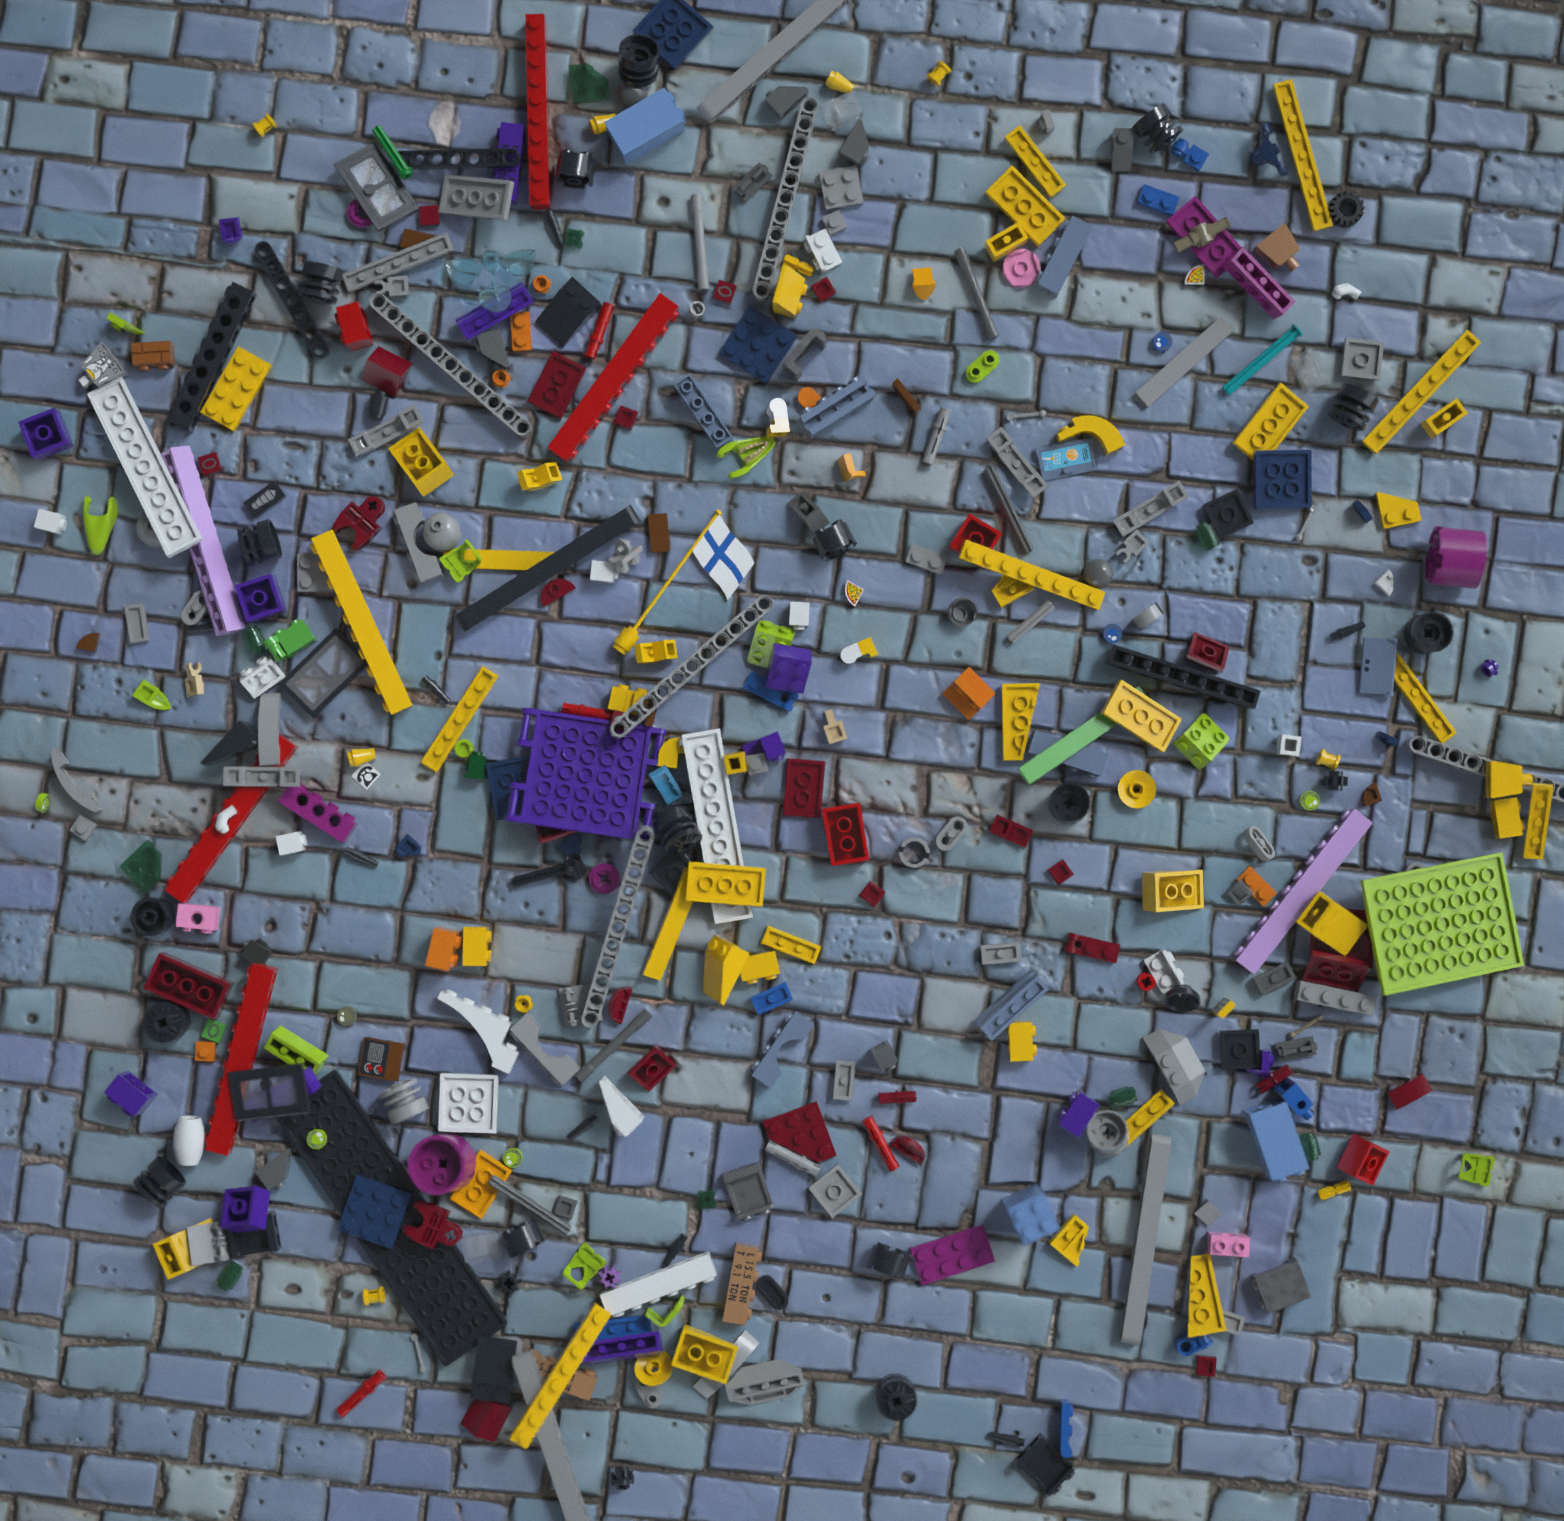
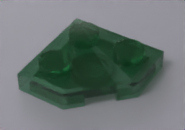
M588 63L569 65L573 105L611 101L609 79L597 72Z
M146 840L119 867L145 894H148L161 881L162 853L150 840Z

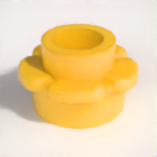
M528 995L517 996L514 1003L515 1009L522 1014L527 1013L533 1007L531 997Z

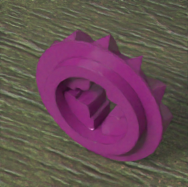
M356 199L352 200L347 208L348 219L354 226L360 228L370 227L371 221L367 215L366 219L361 215L358 216L360 205ZM370 199V201L377 210L376 204Z
M601 863L591 870L589 882L596 892L608 894L618 887L620 875L613 865ZM609 871L608 879L612 883L604 882L600 886L601 878L598 873L605 875Z

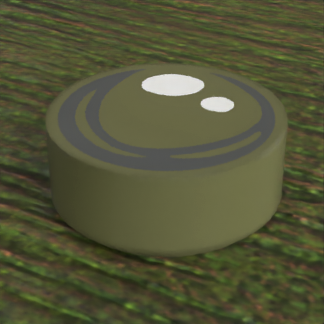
M350 1006L341 1008L337 1013L338 1022L344 1026L352 1025L357 1019L356 1010Z

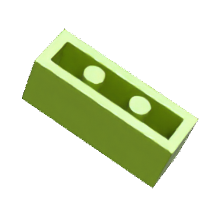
M281 1025L271 1033L264 1046V1049L288 1064L303 1063L304 1069L310 1066L315 1075L322 1070L329 1057L328 1054Z

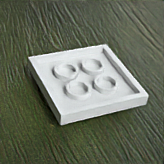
M440 1073L438 1131L497 1133L499 1075Z

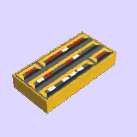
M1224 997L1211 1012L1220 1018H1224L1236 1004Z

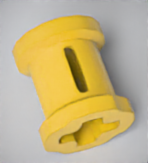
M940 60L936 63L937 65L932 72L926 75L927 79L938 87L941 85V81L946 74L951 72V69Z
M265 113V117L257 123H252L262 138L273 127H278L268 113Z
M1322 748L1317 756L1316 764L1325 765L1334 771L1338 767L1341 755H1333Z
M381 1286L379 1289L372 1290L363 1289L364 1305L368 1306L369 1303L377 1302L385 1304L384 1287Z

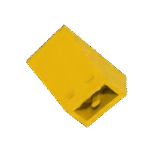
M1322 891L1316 894L1296 921L1303 928L1344 956L1347 955L1368 927V924Z
M209 1218L193 1226L213 1223V1220ZM187 1228L160 1239L153 1244L168 1280L200 1266L191 1265Z

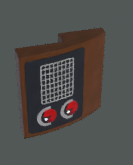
M368 1036L364 1037L358 1075L399 1081L405 1043Z

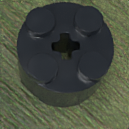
M563 149L562 153L558 155L555 181L559 183L560 180L564 182L565 187L574 189H585V185L588 184L589 187H592L596 161L592 158V153L586 151L576 153L569 149Z
M842 519L834 521L831 524L832 526L827 529L823 527L814 532L813 542L823 561H826V557H829L830 560L835 559L850 551L849 546L853 545L855 547L857 545L848 524L843 522Z
M144 898L133 906L130 922L134 930L142 935H160L169 930L174 923V912L171 905L163 898ZM154 913V919L150 920L149 917Z
M532 1218L518 1224L520 1228L515 1229L513 1227L501 1233L503 1236L501 1240L511 1259L546 1241L536 1220L533 1221Z
M877 1242V1245H873L867 1268L871 1269L874 1266L877 1272L895 1278L899 1274V1278L904 1279L910 1260L908 1252L896 1248L895 1251L889 1250V1245Z

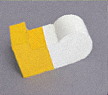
M776 398L766 407V413L770 418V426L766 429L767 437H785L790 432L786 404L783 400Z
M871 637L844 648L840 657L843 663L852 664L857 658L866 654L873 658L878 653Z

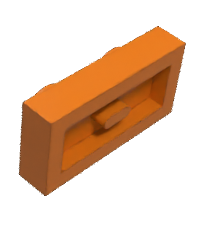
M516 312L511 315L513 352L532 351L530 312Z
M1250 866L1235 879L1236 881L1241 879L1254 892L1252 897L1262 907L1277 894Z

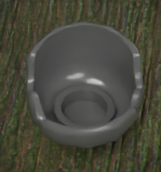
M623 82L617 91V97L623 107L629 108L647 98L648 93L646 87H633Z
M1103 559L1090 561L1083 572L1085 581L1090 586L1096 588L1108 585L1114 575L1112 565Z
M960 597L955 599L948 608L949 620L958 627H966L975 621L978 607L975 601L970 598Z

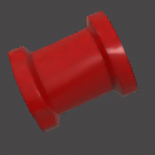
M1140 973L1137 976L1136 984L1140 989L1149 991L1155 987L1156 981L1152 975ZM1147 977V980L1150 981V984H1146L1144 987V984L1141 981L1142 979H1146Z

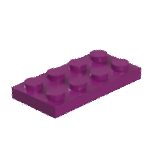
M1194 196L1171 216L1166 223L1182 239L1188 236L1193 227L1204 222L1212 224L1218 220ZM1226 230L1216 234V237L1213 238L1214 240L1203 247H1189L1191 252L1215 279L1226 271L1222 266L1223 262L1233 251L1241 248Z
M983 1224L910 1247L922 1285L995 1262Z

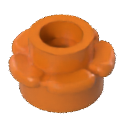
M545 275L535 277L532 281L533 290L536 293H547L551 287L550 280Z
M499 369L492 374V383L496 387L504 388L511 380L510 374L504 369Z

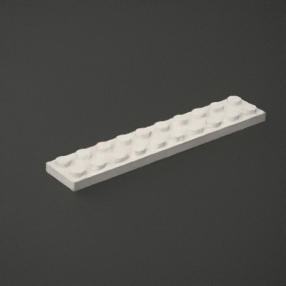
M120 376L87 393L166 556L170 558L203 541L124 379Z
M720 728L683 734L682 740L697 825L703 836L701 848L704 863L744 866L729 778L724 762ZM711 903L715 924L753 918L751 906Z

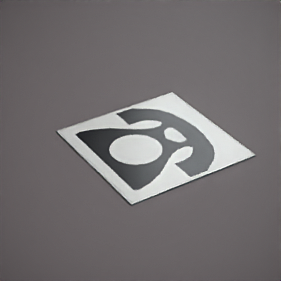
M367 762L361 765L353 773L352 777L367 790L381 774Z

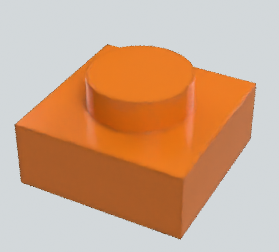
M196 1041L195 1061H216L217 1042Z

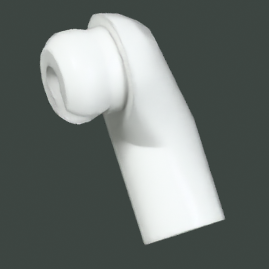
M1345 283L1336 285L1334 291H1332V296L1340 299L1342 295L1348 294L1357 300L1362 291Z
M232 805L217 816L215 828L222 834L229 830L227 825L228 819L237 813Z

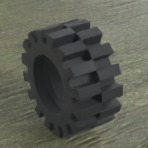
M1345 191L1344 193L1339 192L1333 197L1328 209L1331 220L1335 222V226L1340 225L1339 228L1344 226L1349 228L1361 219L1365 206L1362 205L1364 201H1360L1359 198L1361 196L1359 194L1356 196L1354 195L1356 192L1352 191L1349 193V191ZM1341 203H1349L1352 206L1353 212L1350 216H1343L1339 212Z

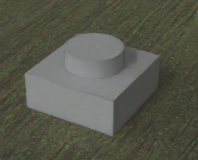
M1049 109L1042 111L1038 119L1041 130L1044 129L1046 134L1052 133L1055 125Z
M839 210L822 217L829 236L847 229V225Z
M765 752L745 756L749 775L769 771Z
M80 814L70 831L83 840L88 841L98 825Z

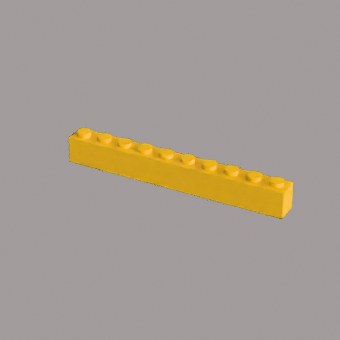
M333 529L311 538L313 543L310 544L314 555L318 554L321 559L318 562L322 573L326 571L329 577L326 579L330 590L334 589L336 592L335 602L338 608L342 607L345 612L342 617L346 625L350 624L352 627L351 637L354 643L358 642L361 647L358 652L362 661L367 660L369 666L366 667L370 678L374 677L377 682L374 687L378 696L383 695L385 701L382 702L386 713L390 712L391 715H394L412 707L411 700Z

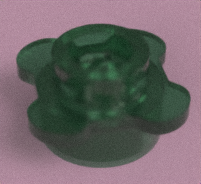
M567 229L565 246L582 248L584 231L581 229Z
M699 1190L697 1192L699 1197L698 1207L700 1209L716 1207L715 1190Z

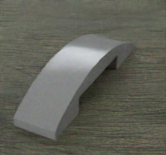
M416 404L398 412V415L368 431H363L353 436L348 441L356 457L399 438L423 423L424 420Z
M1002 427L986 438L1007 469L1032 498H1035L1049 487L1013 444V440Z
M1179 480L1116 518L1113 522L1122 537L1187 499L1189 495Z
M281 692L261 694L258 717L260 766L280 765L279 712H281Z
M53 748L51 750L53 767L67 793L83 807L93 812H102L103 808L93 795L84 796L65 770V767L70 765V762L60 748Z
M224 766L223 786L300 787V767Z
M746 1329L732 1343L739 1347L729 1377L759 1344V1341ZM701 1376L693 1387L708 1399L724 1383Z

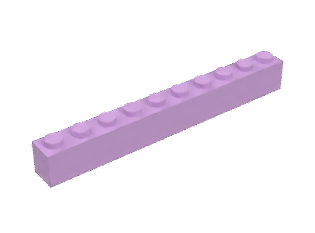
M190 446L169 448L161 453L203 538V541L189 549L216 636L237 633L246 628L244 618L242 617L233 582L218 540L216 527L214 526L211 511L206 501L205 491L202 488L194 456Z
M1347 809L1340 817L1342 820L1338 825L1335 824L1329 830L1328 834L1330 835L1326 841L1323 839L1318 844V851L1315 855H1310L1307 858L1304 869L1302 871L1299 870L1294 875V882L1283 889L1281 892L1283 896L1279 901L1275 900L1269 908L1271 910L1269 914L1261 917L1257 923L1259 925L1255 931L1252 930L1247 935V942L1244 946L1240 945L1234 952L1235 957L1233 960L1251 974L1255 975L1316 894L1322 889L1373 822L1356 809Z

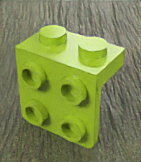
M759 620L747 662L767 669L773 644L791 646L795 630L787 626L775 625L770 621Z
M1202 713L1183 734L1174 740L1173 744L1200 770L1211 762L1228 743L1229 737L1207 714Z

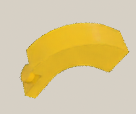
M1085 415L1075 417L1070 421L1071 428L1067 425L1059 429V433L1056 435L1058 443L1079 434L1091 435L1100 442L1105 455L1122 449L1126 445L1116 427L1107 420L1097 416Z

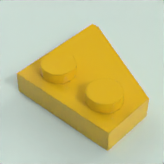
M1381 492L1375 493L1382 529L1422 521L1418 502Z
M1002 575L999 582L992 589V594L1000 608H1003L1034 591L1035 588L1032 585Z
M1073 1213L1051 1238L1049 1243L1078 1267L1080 1263L1079 1257L1085 1245L1084 1239L1088 1234L1089 1226Z

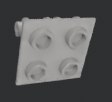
M591 983L559 988L565 1027L583 1024L582 1011ZM594 995L591 997V1000L597 1003L600 1001V998ZM602 1012L599 1021L603 1020ZM592 1013L585 1016L587 1020H594L596 1018Z
M221 1221L186 1227L192 1266L230 1260L227 1248L228 1239L225 1230L220 1227Z

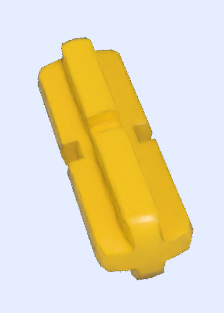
M788 254L785 255L782 264L789 266L793 270L798 269V272L809 277L812 276L815 269L814 266L803 261L799 262V259Z
M1344 1180L1333 1184V1187L1328 1186L1318 1190L1319 1198L1326 1200L1334 1197L1335 1194L1339 1195L1350 1191L1351 1185L1349 1181Z

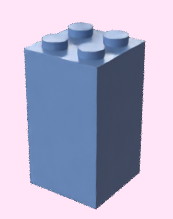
M665 88L660 89L604 122L610 139L626 165L685 131V115L680 108H676L674 96L670 91L667 93Z
M1277 1098L1243 1110L1266 1177L1272 1181L1281 1182L1287 1179L1286 1176L1292 1174L1299 1176L1309 1169L1286 1101Z
M1037 1183L1002 1199L1023 1245L1060 1229L1045 1195Z

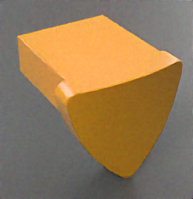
M931 267L912 269L913 290L924 301L930 297L936 286L932 276Z
M851 453L844 454L837 459L843 482L866 476L865 471H855Z

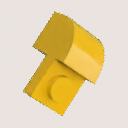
M557 462L544 463L534 469L516 472L522 491L528 490V492L562 481Z
M675 639L634 644L637 664L656 663L678 658Z
M680 737L669 739L662 745L659 751L658 766L666 765L669 768H677L679 753L685 754L684 746L680 745Z
M745 751L724 754L727 775L748 771Z

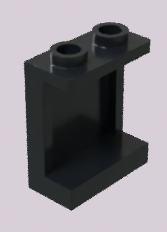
M276 1210L267 1212L265 1230L234 1233L224 1229L225 1234L229 1236L227 1248L229 1254H232V1259L238 1256L266 1251L275 1252L282 1248Z
M1041 1432L1014 1459L1015 1465L1030 1476L1049 1497L1052 1494H1057L1062 1487L1061 1484L1065 1480H1070L1075 1474L1076 1468L1068 1458H1064L1060 1451Z

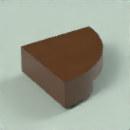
M90 633L83 636L76 648L97 652L100 633Z
M1377 783L1369 785L1363 792L1362 807L1382 801Z

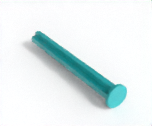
M1292 324L1286 333L1222 387L1224 392L1228 395L1232 394L1298 336H1303L1301 330L1295 324Z

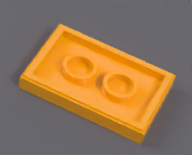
M480 1149L476 1155L474 1177L464 1188L454 1191L449 1199L482 1219L499 1192L490 1186L488 1181L493 1175L506 1181L513 1169Z

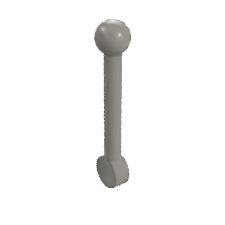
M1040 410L1035 413L1017 415L1009 413L1006 419L1012 421L1013 419L1024 417H1045L1046 411Z
M1315 505L1309 507L1310 512L1299 533L1295 535L1296 541L1302 540V534L1312 514L1317 511Z
M413 1333L411 1340L415 1344L420 1364L419 1371L425 1373L427 1368L423 1364L418 1344L419 1335Z

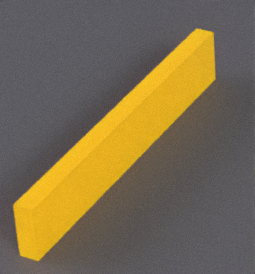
M453 549L444 550V555L449 554ZM466 549L464 560H476V556L471 549ZM475 549L482 558L481 564L475 569L526 571L555 552Z
M1397 652L1394 683L1436 740L1440 743L1446 742L1457 732Z
M484 666L481 667L420 763L436 773L439 771L497 681L498 675Z
M686 867L642 972L643 975L659 981L662 979L693 901L685 900L688 868Z

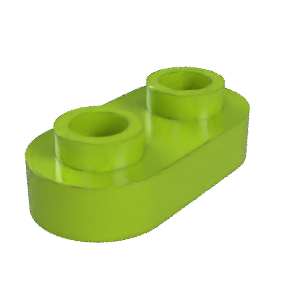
M988 350L972 362L966 370L968 381L979 383L989 375L999 364L998 354L995 351ZM987 357H992V358H993V362H992V363L987 362L986 358H987ZM974 369H977L979 371V375H973L972 371Z

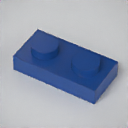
M1144 184L1136 204L1173 216L1180 197Z
M786 982L750 997L758 1015L793 1000Z

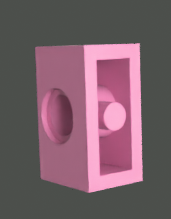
M179 903L176 927H182L181 931L193 932L194 928L201 929V933L212 934V930H218L221 907ZM197 913L202 916L200 924L194 920V916Z
M1223 1232L1207 1233L1206 1251L1210 1255L1249 1257L1250 1237L1248 1235Z

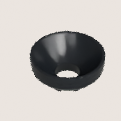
M1176 985L1166 993L1165 1005L1176 1012H1190L1199 1007L1200 996L1189 985Z

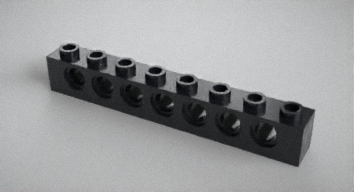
M232 282L231 286H227L224 293V301L217 307V316L215 320L210 322L208 327L209 333L207 337L202 339L200 344L201 350L193 358V367L185 375V384L176 395L177 401L174 407L172 406L168 412L169 422L192 433L202 414L201 410L214 389L257 297L254 291L235 282ZM239 301V306L236 309H231L232 302ZM226 318H231V323L228 326H223V321ZM218 335H222V342L216 344L215 338ZM214 352V359L207 361V355ZM201 370L207 371V374L204 378H199V372ZM198 387V393L192 396V388ZM190 404L189 412L183 413L184 405Z
M1114 644L1110 646L1105 664L1250 710L1256 708L1261 690Z

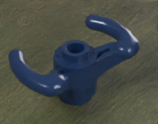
M1264 122L1261 124V131L1263 133L1261 145L1254 148V151L1251 152L1253 162L1256 166H1263L1269 163L1276 167L1280 175L1286 176L1289 169L1286 166L1284 167L1283 163L1278 160L1279 148L1276 143L1273 144L1269 141V135L1273 133V129L1268 123Z

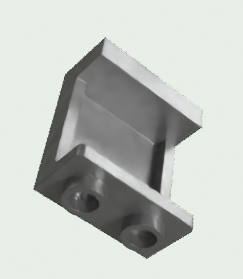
M811 328L782 363L783 370L796 381L802 376V369L797 363L813 344L817 343L823 349L826 348L827 339L825 338V333L820 329L815 330Z
M759 1161L722 1174L737 1220L745 1221L751 1219L753 1214L760 1213V1215L771 1212L770 1209L773 1208V1202Z
M1297 1259L1287 1260L1288 1263L1259 1274L1252 1273L1253 1279L1250 1281L1254 1291L1259 1293L1260 1297L1257 1298L1261 1309H1265L1267 1313L1311 1298Z

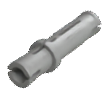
M940 407L936 422L932 425L933 431L922 460L923 463L934 465L943 434L947 431L946 425L952 412L951 410Z
M769 1140L764 1150L797 1167V1170L800 1171L801 1169L814 1177L817 1176L821 1168L820 1165L806 1159V1156L797 1155Z

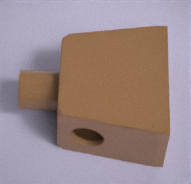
M1285 223L1253 249L1256 254L1276 270L1284 264L1292 272L1300 265L1293 257L1300 248Z

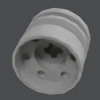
M417 1078L404 1079L387 1087L379 1094L380 1099L387 1096L390 1097L389 1100L383 1103V1106L391 1104L394 1106L393 1109L387 1112L391 1124L403 1121L429 1108L425 1096L417 1098L414 1096L415 1093L421 1090V1087L411 1089V1086L418 1082Z
M1110 1110L1100 1111L1093 1115L1087 1127L1090 1146L1101 1156L1112 1157L1119 1155L1125 1150L1129 1140L1125 1119L1122 1115ZM1107 1132H1110L1112 1135L1110 1139H1106Z

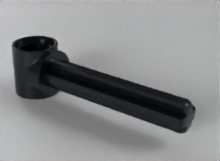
M571 853L566 856L563 864L512 877L511 882L513 887H519L563 874L573 878H580L585 875L587 868L578 853Z

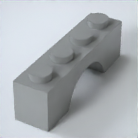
M414 502L394 510L396 514L393 516L397 527L400 526L402 530L400 534L402 543L404 545L407 544L409 549L406 552L410 563H414L416 568L413 570L416 580H420L424 584L445 576L438 557L423 554L417 546L416 535L419 528L425 522L419 505Z
M1296 980L1293 999L1372 1016L1377 997L1373 995Z
M528 1012L510 1029L512 1031L511 1036L517 1042L521 1041L525 1045L524 1050L530 1056L534 1055L539 1060L537 1062L543 1070L547 1069L552 1074L550 1077L556 1084L561 1083L564 1085L581 1067L569 1054L552 1056L541 1048L538 1039L541 1025Z

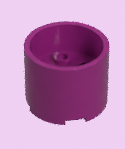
M1435 526L1428 541L1430 543L1428 556L1425 557L1426 580L1429 581V584L1476 589L1482 580L1486 564V534L1483 531Z
M454 1134L435 1135L422 1139L412 1149L408 1160V1171L413 1183L423 1192L433 1195L458 1191L464 1188L475 1174L476 1154L473 1147L466 1139ZM443 1160H447V1161H448V1162L446 1163L447 1167H443V1164H444V1161H443Z

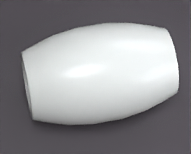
M180 1116L176 1123L173 1134V1153L178 1165L193 1166L199 1164L205 1140L201 1117Z

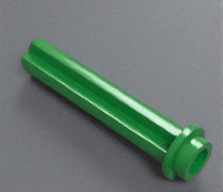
M377 125L372 129V132L399 172V178L403 180L409 179L413 175L412 168L406 165L383 128Z

